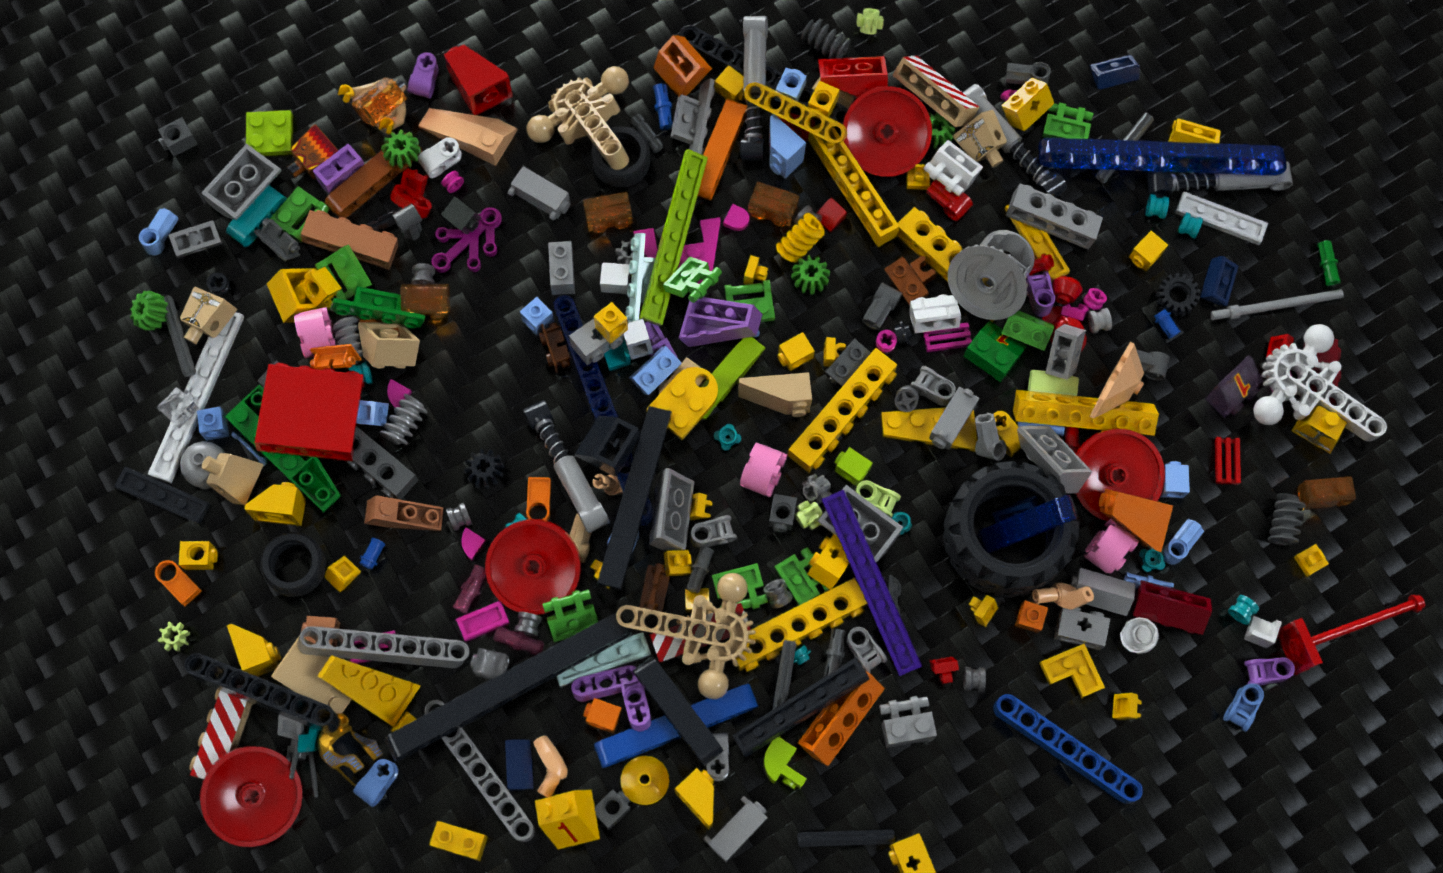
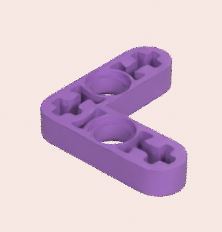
M626 665L579 677L573 681L571 690L577 701L586 702L594 698L598 699L622 692L631 728L635 731H644L651 725V715L644 687L632 671L636 668L635 666ZM631 674L633 680L628 681L627 675ZM616 677H619L620 684H617ZM604 679L613 681L612 685L608 688L601 687L600 683ZM592 683H595L597 690L593 689ZM585 686L586 692L581 693L580 687ZM635 693L642 696L635 703L628 700L629 696ZM640 709L643 718L642 722H638L635 710Z

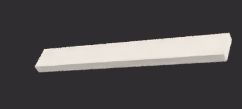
M236 312L217 337H208L195 366L196 374L192 375L189 379L148 472L150 477L172 483L180 465L182 454L187 449L198 424L197 411L203 410L207 404L243 322V314Z

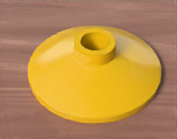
M639 756L632 759L626 764L621 774V787L625 796L630 801L639 805H650L658 802L666 794L669 786V774L666 767L661 761L651 756ZM647 775L649 782L642 784L640 782L641 776Z

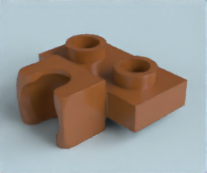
M925 256L919 257L910 265L904 257H901L884 269L898 291L903 293L902 297L909 306L910 301L929 295L924 285L936 277L934 269L927 272L921 271V268L926 265Z

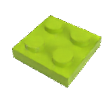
M291 110L246 112V144L263 156L292 155L290 149L293 141V114Z

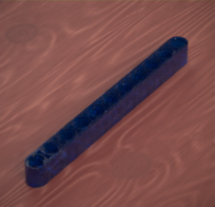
M1045 138L1038 145L1040 164L1050 168L1271 176L1280 175L1287 169L1283 148L1273 145Z
M566 295L560 296L554 302L556 317L594 419L596 421L599 415L618 417L598 363L591 362L586 365L570 345L569 335L575 331H568V328L574 326L578 330L583 324L573 299ZM564 307H569V308H570V309H569L568 311H566V312L560 311V310H561L562 308H564ZM585 366L593 367L590 371L582 370ZM593 386L601 387L598 391L589 390ZM600 406L608 407L604 412L597 410ZM632 453L622 468H631L633 462ZM619 472L616 478L623 494L629 473L623 474ZM649 498L645 506L648 512L642 517L640 526H646L652 521L653 515Z

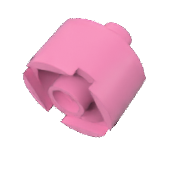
M327 307L295 314L296 331L298 337H300V346L305 359L314 357L310 351L311 348L334 346L337 344L335 338H333V323L330 320Z
M756 442L749 455L751 457L744 467L740 486L771 497L775 485L777 486L782 474L780 469L784 466L788 455Z
M1113 519L1104 524L1107 527L1105 531L1099 530L1085 550L1087 553L1083 554V557L1106 574H1111L1115 569L1118 571L1126 561L1123 557L1128 551H1133L1139 542L1133 534Z

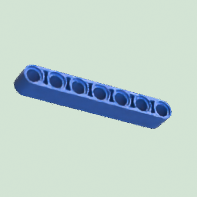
M745 684L727 691L721 698L706 699L691 705V707L708 728L754 710L758 707L750 684ZM662 716L652 720L647 730L635 731L631 728L596 742L594 748L602 768H605L682 737L666 716Z
M1005 694L994 703L993 710L997 717L1120 802L1129 804L1142 796L1143 789L1137 780L1016 697ZM1002 701L1009 702L1012 709L1011 712H1004L1000 707V703ZM1022 715H1027L1031 718L1032 724L1030 727L1022 724ZM1042 729H1047L1051 732V741H1047L1042 737ZM1063 743H1068L1071 745V755H1067L1063 752ZM1084 757L1092 760V769L1084 767L1082 763ZM1105 771L1113 775L1112 783H1107L1104 780L1103 774ZM1126 785L1131 786L1134 790L1132 798L1127 797L1124 793Z

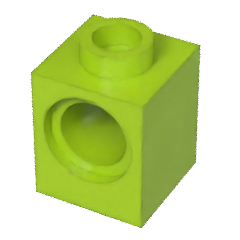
M850 447L846 453L841 451L834 462L837 464L835 472L855 486L862 482L873 462Z

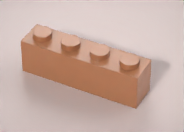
M321 210L316 212L309 211L301 232L302 242L332 252H336L342 247L349 245L358 260L390 270L398 248V238L390 232H377L368 225L361 224L359 226L343 217L337 219Z

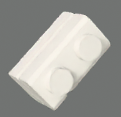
M942 294L928 299L920 297L910 301L909 315L914 333L960 328L961 313L958 302L953 295Z

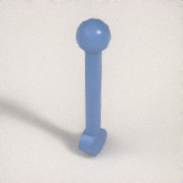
M234 430L231 433V436L237 439L259 463L263 464V466L267 465V458L261 457L241 437L238 431Z

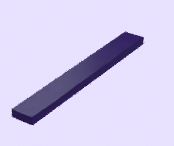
M845 490L823 498L822 502L899 676L922 667Z

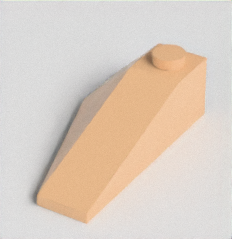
M429 108L418 125L420 129L442 140L450 137L455 139L460 149L494 166L497 165L518 131L517 128L499 119Z
M1129 343L1109 376L1090 414V417L1093 419L1125 403L1131 398L1133 393L1137 395L1144 384L1141 381L1144 371L1134 343Z

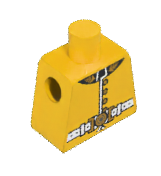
M1317 405L1303 420H1297L1291 431L1330 454L1342 435L1347 422L1335 412H1330Z

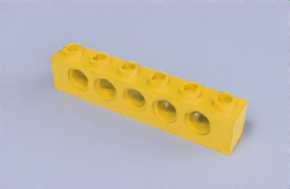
M821 123L818 124V125H816V126H814V127H812V128H813V129H818V128H820ZM833 127L830 135L833 139L837 140L840 138V135ZM809 132V143L877 247L897 237L900 226L844 141L831 143Z
M914 207L898 222L900 227L897 236L918 256H925L926 263L948 282L950 261L962 250V246L957 241H952L946 235L943 228L938 225L935 226L925 212L919 211ZM917 231H924L927 235L920 236ZM939 245V246H941L944 250H943V251H937V250L934 249L933 246ZM982 278L983 283L986 286L990 287L988 284H986L989 279Z
M875 348L788 449V457L808 473L813 468L817 470L825 460L823 458L827 451L832 452L839 444L837 439L842 433L847 435L854 426L852 423L856 417L861 418L868 410L866 405L871 399L873 401L878 399L883 392L881 390L882 386L885 383L889 385L897 375L895 373L897 364ZM870 374H874L879 378V380L873 382L870 381L867 376ZM861 391L864 397L856 398L853 392ZM840 408H847L850 414L842 415L838 410ZM830 424L836 430L830 433L824 429V426ZM816 441L820 443L821 448L814 450L809 446V443Z
M1016 390L1013 414L1018 422L1095 430L1119 428L1155 436L1159 416L1154 404L1126 401L1093 419L1090 417V414L1098 398Z
M855 578L751 629L755 630L756 634L748 635V639L755 640V643H759L763 650L757 654L743 651L742 654L746 657L745 661H742L739 656L735 658L738 662L737 667L739 671L745 669L748 672L758 667L759 661L765 658L770 661L778 657L784 640L795 641L796 647L802 644L801 640L808 636L810 639H814L823 633L822 629L828 626L833 629L844 623V618L850 615L852 618L863 614L867 602ZM842 600L846 603L847 608L842 611L837 610L834 602ZM815 611H822L826 619L817 621L814 619L813 613ZM796 621L802 622L805 629L801 632H796L792 628V623ZM774 632H779L783 635L784 639L782 642L776 643L771 640L770 635Z

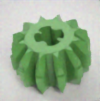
M928 112L932 124L930 144L933 145L935 150L938 145L942 146L947 140L952 142L955 127L944 117L940 116L938 112L935 115Z
M401 129L397 135L391 131V138L384 137L385 144L382 145L381 149L384 152L383 157L385 161H389L390 166L394 167L398 164V167L402 170L404 164L411 167V160L418 161L417 154L421 152L420 146H418L419 141L416 137L413 138L410 131L405 135Z
M810 255L807 256L806 261L800 258L798 260L799 265L795 264L792 270L794 273H792L791 279L796 280L795 288L802 286V293L810 289V293L813 295L815 288L821 292L823 285H828L829 279L827 277L830 276V271L826 269V262L819 263V256L815 258V261L811 259ZM807 273H813L812 276L814 277H809Z
M143 291L142 294L136 295V300H132L133 307L129 309L132 311L130 319L134 320L135 326L148 331L161 328L162 322L166 321L165 314L168 313L166 310L168 303L164 301V296L152 291Z

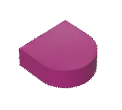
M732 204L723 222V226L734 231H742L749 224V214L745 209Z

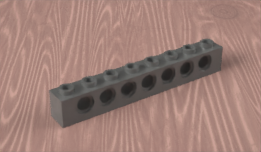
M267 371L258 380V383L263 388L265 386ZM356 426L354 443H359V446L354 450L353 461H346V463L356 471L360 468L365 473L363 475L364 478L374 485L377 482L383 487L381 492L388 498L395 497L401 500L418 482L416 475ZM376 457V462L374 464H365L368 458ZM386 472H394V475L391 479H383V475Z

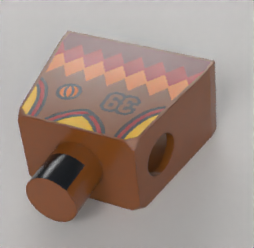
M314 124L291 147L290 150L295 161L287 166V169L294 178L306 171L312 179H316L313 170L338 152V149L318 126Z

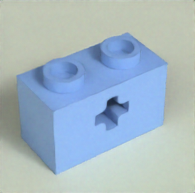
M662 346L629 379L644 395H649L682 363L666 346Z

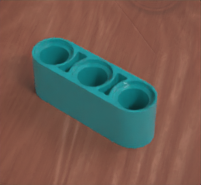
M268 185L237 220L233 219L229 223L226 233L244 247L249 246L258 237L254 230L263 228L262 221L265 218L270 219L287 198Z

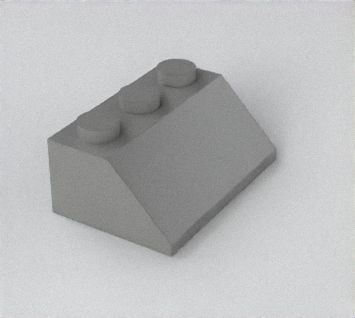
M246 144L201 194L206 202L223 216L237 220L281 172V169Z
M1019 426L1017 429L1019 443L1027 458L1042 468L1047 476L1052 474L1063 484L1066 493H1078L1092 473L1089 467L1050 426Z
M665 468L658 476L649 544L660 550H686L694 481L670 468Z
M846 485L842 490L846 492L877 563L898 538L903 527ZM825 511L818 520V523L837 536L829 515Z

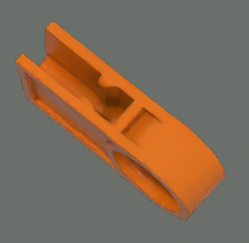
M528 477L527 518L532 519L529 515L530 510L534 506L541 505L547 510V514L542 520L548 521L550 518L551 478Z
M165 560L157 565L155 569L157 580L182 605L186 606L202 591L175 562ZM168 565L175 566L176 575L169 581H163L160 575L162 569Z

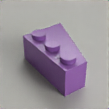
M706 297L698 299L695 303L689 300L679 339L688 347L757 336L763 314L751 304Z

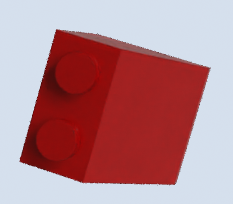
M463 44L459 47L451 48L444 54L449 75L473 115H478L513 97L508 74Z

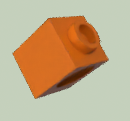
M1028 601L1022 602L1015 626L1036 633L1042 631L1048 607Z
M594 698L592 704H587L583 716L587 717L586 723L588 725L614 734L622 708Z

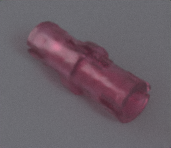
M479 565L474 566L467 582L462 584L461 587L463 589L453 608L462 613H467L475 595L478 596L480 593L479 588L486 577L485 568Z
M501 626L498 627L494 635V641L507 644L516 651L523 650L538 655L544 647V641L530 638L523 632H513Z

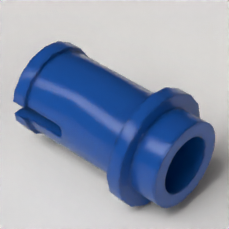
M1164 309L1154 316L1156 319L1155 323H1159L1167 338L1171 339L1179 334L1181 330H1179L1171 318V312H1167Z
M371 538V542L364 555L360 556L361 561L359 564L371 570L374 566H377L376 561L385 543L376 538Z

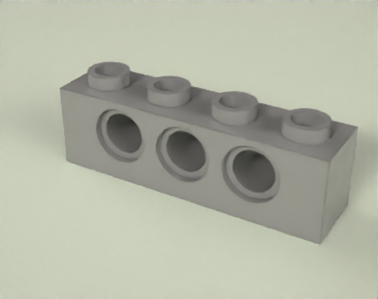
M1019 184L1013 193L1006 216L1086 249H1089L1095 242L1103 217L1096 215L1092 211H1086L1070 202H1064L1051 194L1042 193L1029 185Z

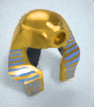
M339 713L337 714L340 718L339 728L333 733H320L317 740L318 750L325 763L342 774L351 785L356 786L360 781L356 772L361 770L364 765L354 753L365 750L373 760L379 758L383 753L379 749L376 740L367 739L354 732L352 726L348 725L349 720L347 716Z

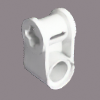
M451 137L444 138L436 145L424 150L418 156V162L430 178H435L452 165L458 163L462 153L455 139Z

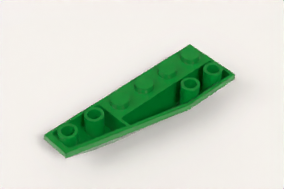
M260 384L225 416L230 424L255 448V437L264 388ZM259 451L321 511L325 512L341 497L318 457Z

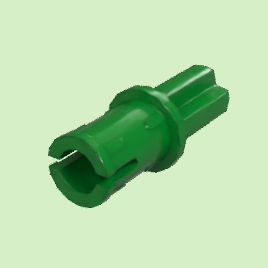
M1322 241L1318 243L1321 258L1320 267H1323L1326 285L1333 286L1341 282L1336 265L1338 260L1335 259L1331 241Z

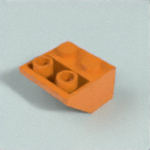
M673 35L658 51L654 65L656 72L678 97L681 94L687 96L712 69L685 37Z

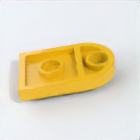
M686 368L674 377L649 406L672 411L668 429L683 440L715 404L718 396L716 379L709 371L703 368ZM699 377H705L708 379L709 384L706 387H699L695 382Z

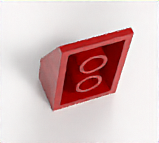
M884 56L818 59L821 82L856 97L871 89L888 86V73Z

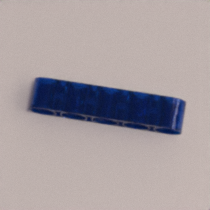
M1065 495L978 531L983 549L987 553H992L1075 520L1077 516L1070 496Z

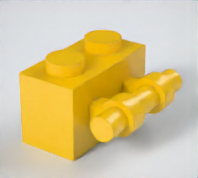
M1177 118V121L1174 120L1167 152L1175 156L1193 159L1196 162L1210 164L1219 145L1221 131Z

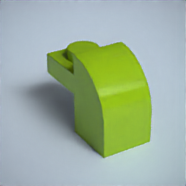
M780 737L771 742L765 753V773L774 784L779 776L784 778L782 782L793 790L796 787L801 789L807 778L787 766L797 748Z

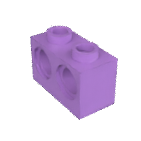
M347 144L316 167L313 173L317 182L330 194L364 165V162L355 150Z

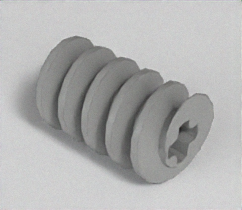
M359 317L342 318L332 327L335 333V340L337 341L336 345L352 344L361 357V361H356L355 365H361L362 362L367 360L363 359L361 342H359L358 325H355L359 323Z
M404 394L406 400L401 399L399 401L401 408L396 407L394 409L396 415H390L389 420L391 423L384 424L386 431L379 432L382 437L395 445H407L408 442L404 439V436H413L409 428L417 429L418 427L414 421L422 422L423 420L419 413H428L421 402L408 394Z

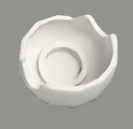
M1137 617L1126 622L1120 632L1122 645L1127 650L1142 654L1151 651L1155 647L1159 633L1156 625L1149 619Z

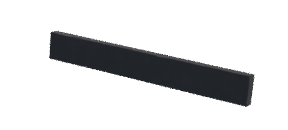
M648 407L597 584L600 586L622 590L672 411Z

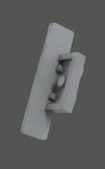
M711 78L701 85L698 100L682 94L678 97L671 131L672 138L690 144L689 149L701 155L704 154L703 141L708 132L706 124L711 114L710 102L715 93V88H713L714 79Z

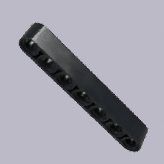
M199 653L190 655L185 661L186 671L198 682L323 733H333L340 726V718L337 713L324 703ZM203 664L202 668L196 671V668ZM224 673L222 678L216 680L219 674ZM245 681L242 687L237 688L240 682ZM266 689L265 694L261 697H258L259 693L262 690ZM288 698L285 704L279 706L282 699ZM309 706L306 713L300 714L304 707ZM331 715L327 722L322 723V719L325 716Z

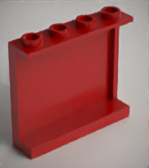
M284 363L268 364L255 437L257 451L353 461L354 437L362 387H364L363 374L355 371H347L346 373L336 372L330 368L318 370L312 369L309 366L291 367Z

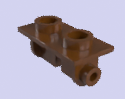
M551 323L548 325L549 328L545 329L544 325L541 324L542 332L539 333L542 346L547 345L549 353L545 354L549 367L554 366L556 373H558L557 366L566 368L571 365V357L567 346H557V344L565 342L561 327L557 323Z
M655 563V566L648 565L640 608L663 612L670 576H666L664 565Z

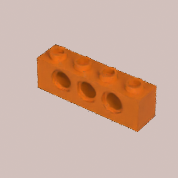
M867 671L865 672L870 680L822 709L798 742L812 758L826 766H829L885 689Z

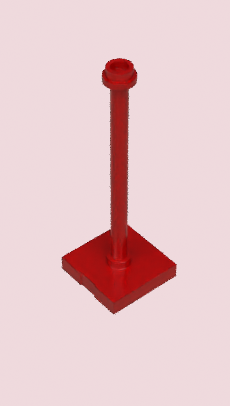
M1411 595L1408 597L1407 602L1312 637L1303 618H1300L1281 627L1277 638L1286 658L1293 662L1295 666L1294 675H1297L1323 663L1315 647L1316 645L1410 610L1416 613L1420 612L1425 608V601L1421 595Z

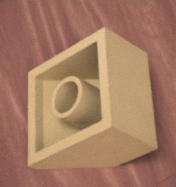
M359 322L358 329L363 357L371 366L375 368H384L385 366L406 368V366H415L420 340L404 325L397 323ZM396 327H398L399 333H400V337H398V331H396V330H394V329H391V328H396Z

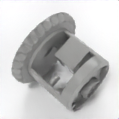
M998 230L990 233L980 245L968 246L952 259L948 268V284L952 295L965 310L983 319L1000 320L1014 315L1022 307L1028 294L1026 278L1034 266L1033 250L1026 239L1015 232ZM1003 251H1008L1011 254L1007 255ZM982 278L989 279L986 284H988L990 287L986 286L983 283Z

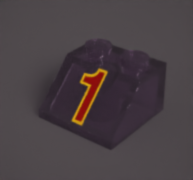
M1248 355L1205 398L1224 418L1230 413L1235 416L1244 407L1242 402L1246 398L1251 400L1260 391L1257 387L1263 381L1252 357Z

